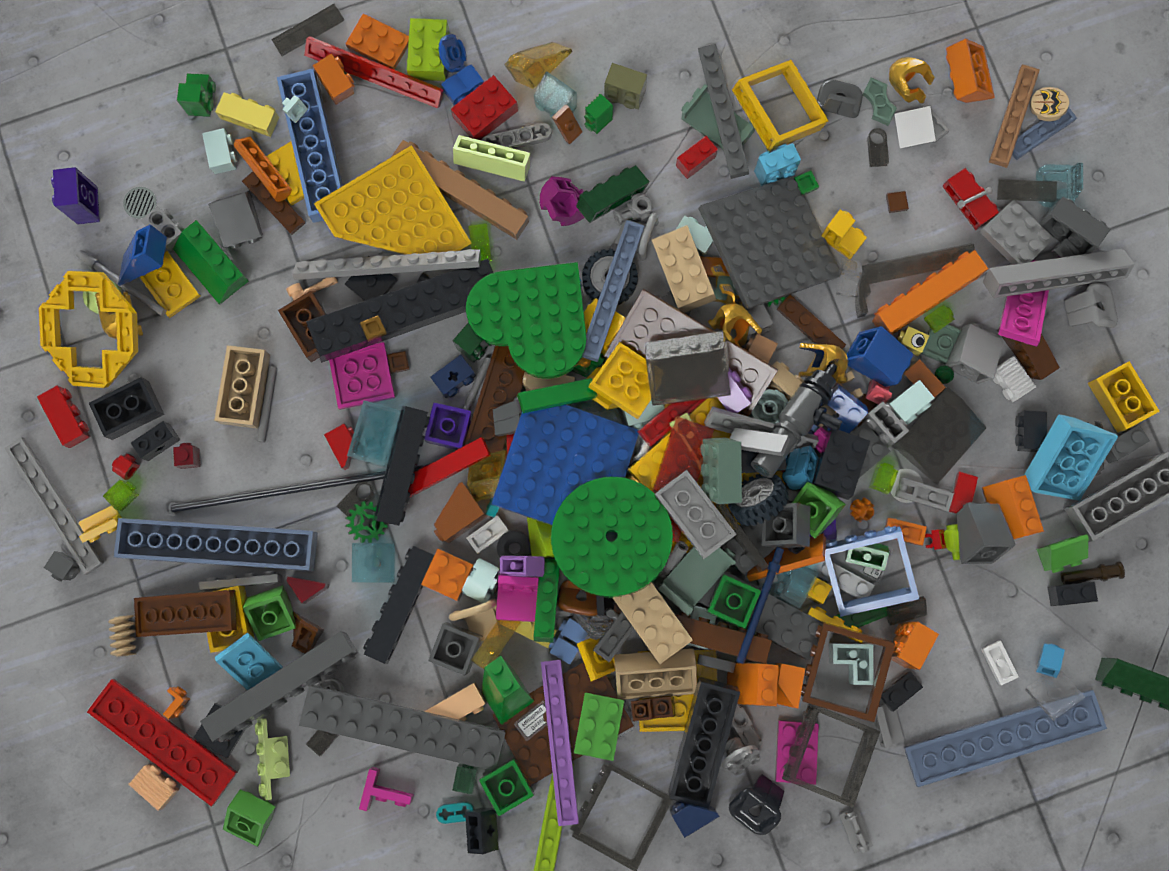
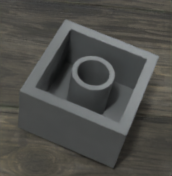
M799 503L786 504V506H783L784 509L782 511H777V516L772 515L771 520L767 521L765 519L764 523H762V546L771 548L810 547V506Z
M445 622L440 628L428 661L465 676L471 670L483 636Z

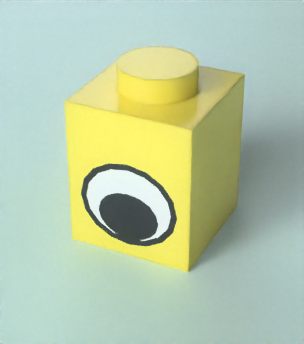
M908 326L904 331H900L897 340L918 357L923 352L929 335Z

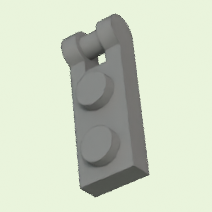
M900 478L899 491H896V497L949 512L954 493L906 478ZM908 486L913 487L911 494L906 493Z

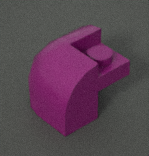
M551 176L540 192L539 203L541 210H548L552 221H559L561 226H569L584 219L585 217L576 207L579 196L584 192L583 189L579 190L571 183V179Z

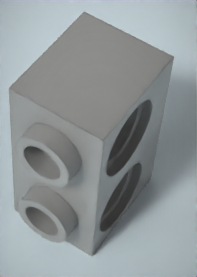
M157 206L141 222L145 226L151 224L167 237L166 249L172 252L184 228L178 222L175 224L171 220L174 217L167 209L162 211ZM163 219L162 223L157 225V221ZM175 232L174 236L169 238V234Z

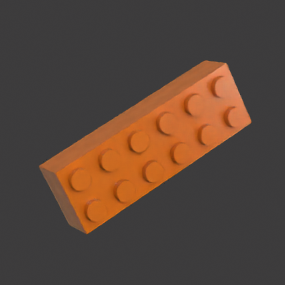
M976 250L971 253L966 251L953 263L951 261L943 266L938 274L934 272L922 282V285L917 283L911 287L906 293L907 295L902 293L893 299L894 301L890 303V306L885 304L880 307L875 313V318L872 322L876 327L882 326L892 335L980 278L988 270V267Z

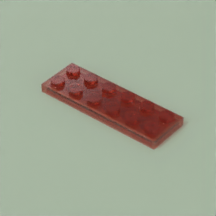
M678 416L675 417V423L672 427L652 492H658L686 470L698 482L701 465L703 464L701 445L703 444V439L712 438L714 429ZM669 515L672 525L673 542L678 543L682 531Z

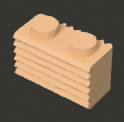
M148 764L137 773L128 785L159 811L164 809L179 791V788L176 787L177 783L173 779L166 778L161 774L162 770L157 765Z

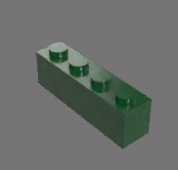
M636 165L630 169L627 167L619 175H612L605 183H598L591 191H584L579 196L576 207L586 220L591 223L631 200L634 195L643 193L650 181Z

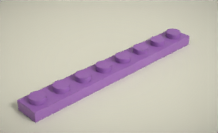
M561 660L541 662L558 826L579 824L562 663Z

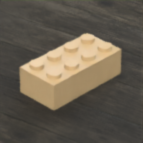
M687 225L652 239L671 292L680 311L685 313L716 300Z
M227 345L214 421L223 425L259 428L270 354L266 350Z
M652 583L636 593L613 598L659 664L693 641Z

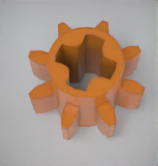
M865 497L862 500L856 499L851 503L850 510L852 512L850 515L860 523L862 520L868 521L874 515V504Z

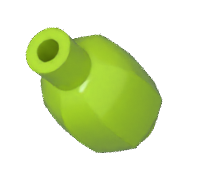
M958 524L946 525L947 529L944 531L946 547L952 552L953 560H960Z

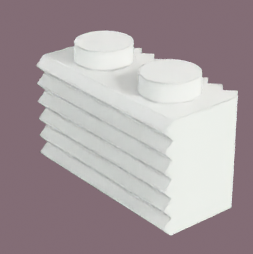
M1015 356L997 366L995 377L992 379L996 384H1000L1003 388V395L1012 402L1036 388V385L1029 378Z

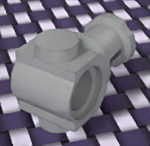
M639 193L631 198L632 201L627 203V207L619 210L614 209L613 215L616 223L620 226L622 222L630 219L633 221H648L652 211L649 198ZM642 205V206H644L646 209H645V210H641V209H639L637 206Z

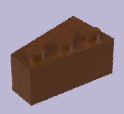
M1042 333L1037 347L1001 336L1030 378L1043 380L1060 368Z

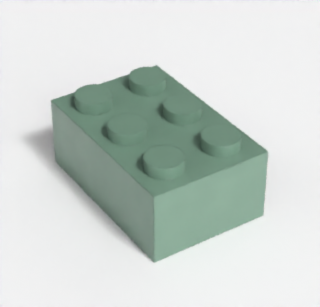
M725 437L703 439V444L701 445L703 484L701 489L710 501L717 504L741 503V442Z

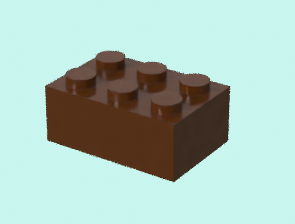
M309 291L279 309L278 312L304 355L312 363L319 356L306 321L326 315L316 296Z

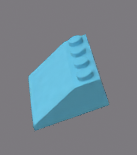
M1059 414L1024 474L1027 477L1030 489L1035 493L1081 500L1118 436L1077 418Z

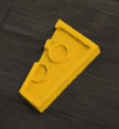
M290 141L266 157L292 189L287 200L293 206L304 199L292 142Z

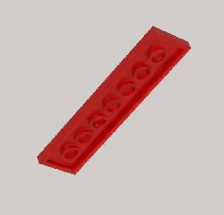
M115 679L110 680L87 711L88 714L211 807L214 806L238 773Z

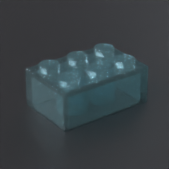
M364 400L347 456L354 460L386 468L401 410Z

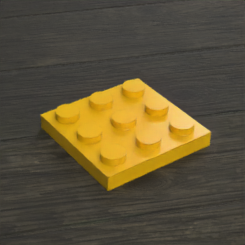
M619 342L590 383L589 388L631 416L639 419L668 376V373Z

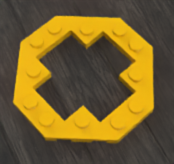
M67 271L63 276V281L54 287L49 294V299L39 307L40 346L45 352L48 351L53 357L52 361L60 371H64L69 377L68 381L72 386L107 388L138 353L137 312L104 272ZM74 291L99 292L100 311L116 312L117 350H102V368L77 366L76 347L61 346L59 309H75Z

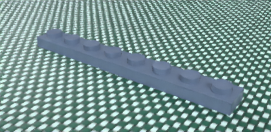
M626 220L586 334L587 343L583 358L595 362L599 360L644 230V225Z

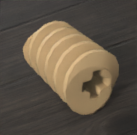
M135 615L118 616L108 621L110 624L115 625L109 628V631L115 632V634L109 636V639L116 640V642L110 644V647L116 648V650L110 652L111 655L116 657L137 655V653L131 652V650L136 648V645L130 644L136 640L135 637L130 636V634L135 633V630L129 629L130 626L135 624V622L129 621V619Z

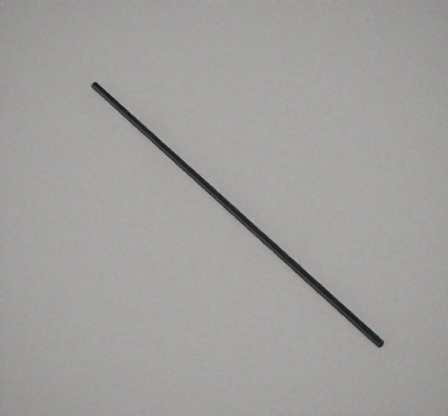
M503 452L501 457L491 454V456L476 464L506 460L507 452ZM429 464L414 466L413 473ZM385 471L171 505V512L384 479Z

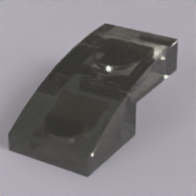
M867 274L862 275L856 288L855 309L857 318L865 317L868 313L865 297H868L871 290Z

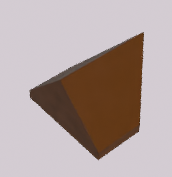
M293 611L296 628L293 629L292 647L306 654L314 648L324 629Z

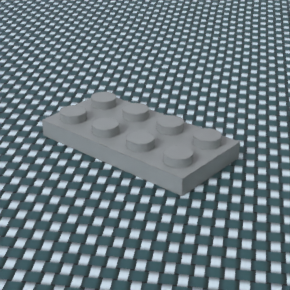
M687 470L654 494L703 559L736 535Z

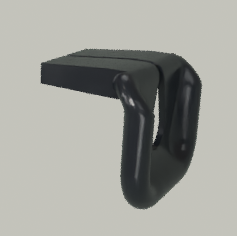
M761 774L752 788H745L729 803V812L734 819L754 834L766 835L781 820L779 808L785 791ZM759 804L763 807L760 815H752L749 812V808Z

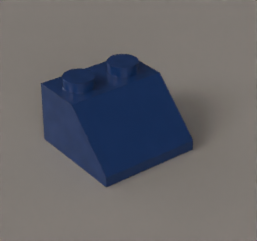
M681 801L672 805L673 809L669 810L684 838L720 817L714 807L709 806L708 809Z

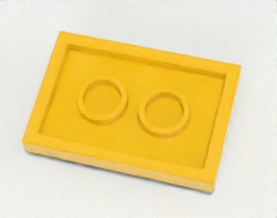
M168 251L164 253L162 267L144 276H140V279L158 304L166 309V315L169 318L201 297Z

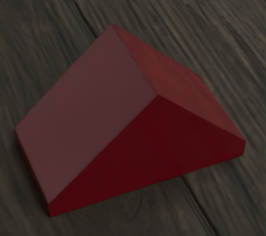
M287 577L286 579L299 601L303 604H306L329 588V584L293 577Z

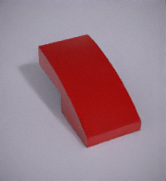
M960 471L957 473L949 512L957 514L963 508V505L973 501L978 480L977 476Z

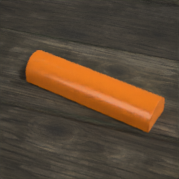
M252 137L234 141L235 149L277 202L285 200L291 194L292 189Z

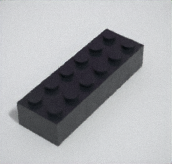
M703 677L698 678L668 789L670 799L709 809L740 695L737 686Z

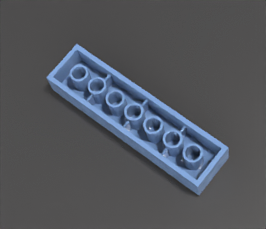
M309 69L277 77L282 102L286 98L291 100L295 95L308 108L297 123L293 122L286 113L285 116L308 215L312 222L316 223L324 221L314 203L339 189L343 184L318 78L314 70Z

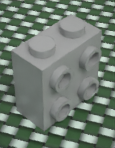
M881 402L861 420L871 428L887 448L909 432L907 424L901 418L898 419L896 417L894 409L888 403Z

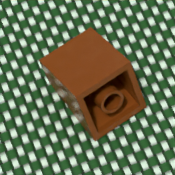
M463 482L458 484L434 523L436 528L434 533L442 542L451 543L487 518Z

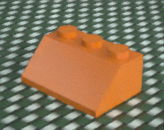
M964 39L947 47L946 59L950 65V77L954 83L956 99L969 103L995 98L984 46Z
M1026 475L982 487L986 502L1000 505L1013 539L1044 532Z

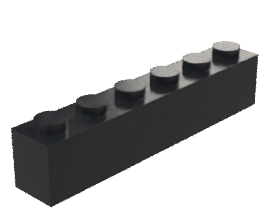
M402 406L373 520L397 526L400 525V522L404 521L406 513L403 511L404 506L410 499L409 486L413 484L415 479V473H413L414 466L418 465L420 454H418L419 446H423L425 439L423 431L429 423L427 411Z
M415 546L412 549H408L405 555L407 561L404 567H400L396 576L398 577L397 583L391 586L388 593L390 598L381 607L380 613L382 615L380 620H376L372 627L374 633L371 639L368 638L364 644V655L383 664L389 663L422 591L423 585L421 583L434 558L433 554Z

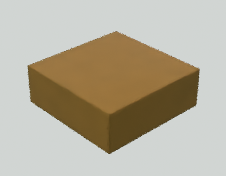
M378 315L360 322L368 342L386 335Z

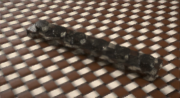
M969 243L862 265L864 284L869 285L941 270L943 266L951 261L953 263L966 251L969 253L975 250L974 244Z

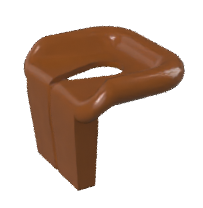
M569 580L564 581L560 586L557 598L559 608L569 613L596 616V595L585 592L587 600L579 601L576 599V596L581 589Z

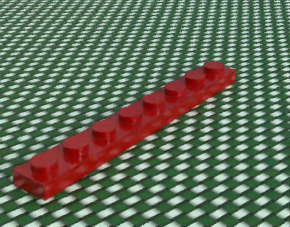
M309 36L306 39L304 52L306 57L320 61L332 54L334 58L338 57L344 66V72L435 108H439L441 105L444 91L442 88Z

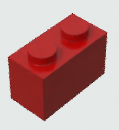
M705 136L677 157L676 167L688 179L715 159L718 149Z

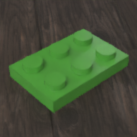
M585 693L574 749L575 754L614 761L625 700Z

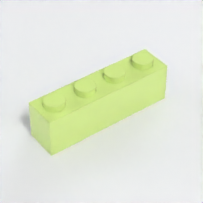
M459 135L453 147V162L457 165L525 182L530 169V153Z

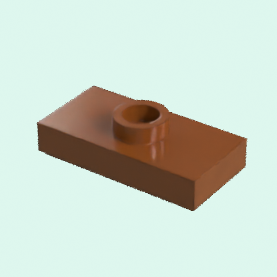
M564 105L552 116L568 144H571L583 132L567 105Z

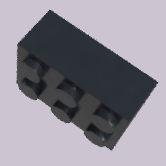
M142 377L89 402L103 436L111 440L165 415L150 382Z
M831 429L827 434L812 484L826 489L840 498L846 500L852 498L870 440L841 430L834 431Z

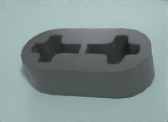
M699 654L697 661L699 665L734 673L736 665L733 662Z

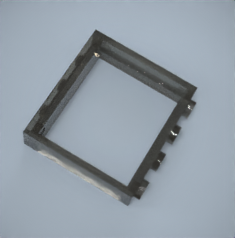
M809 704L806 711H803L804 718L802 724L796 730L797 738L790 747V757L788 763L783 767L785 770L782 779L854 808L880 731L826 708ZM819 713L864 731L841 796L796 778Z
M609 761L608 765L604 764L599 772L601 776L599 782H594L589 792L592 796L589 801L585 800L580 809L582 815L579 819V824H574L570 828L573 830L572 837L627 868L637 871L673 799H670L669 794ZM611 771L662 798L631 859L581 832Z

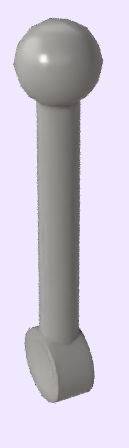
M987 187L985 191L965 201L960 200L957 203V207L962 209L965 204L983 195L991 194L993 192L992 187Z

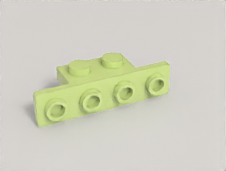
M262 718L257 719L255 724V733L258 735L256 753L260 760L257 771L258 775L261 776L259 795L262 796L263 800H271L270 779L290 776L287 736L268 738L267 719Z

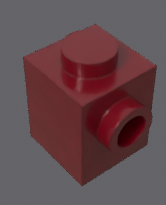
M180 443L179 447H173L175 467L180 469L200 467L199 448L193 446L192 443Z

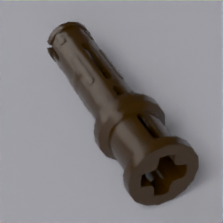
M1120 561L1111 565L1100 564L1096 568L1061 572L1063 585L1099 579L1104 582L1111 578L1123 579L1125 577V569Z

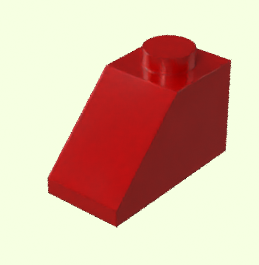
M344 423L325 433L324 436L341 468L346 470L349 468L357 442L354 437L357 435L351 426L348 427Z

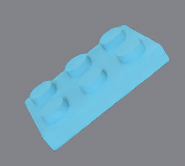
M249 633L243 635L215 656L216 662L247 691L283 668Z

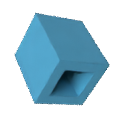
M1044 644L1036 672L1057 678L1061 670L1065 649L1055 644Z

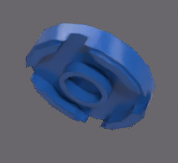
M449 34L443 36L439 42V55L442 64L451 73L459 72L465 67L464 61H466L467 57L465 47L460 39L457 40L456 35Z

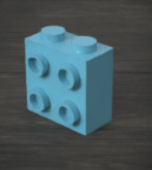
M793 143L790 145L783 144L771 153L770 151L762 153L754 170L760 185L763 186L782 178L794 176L801 158Z

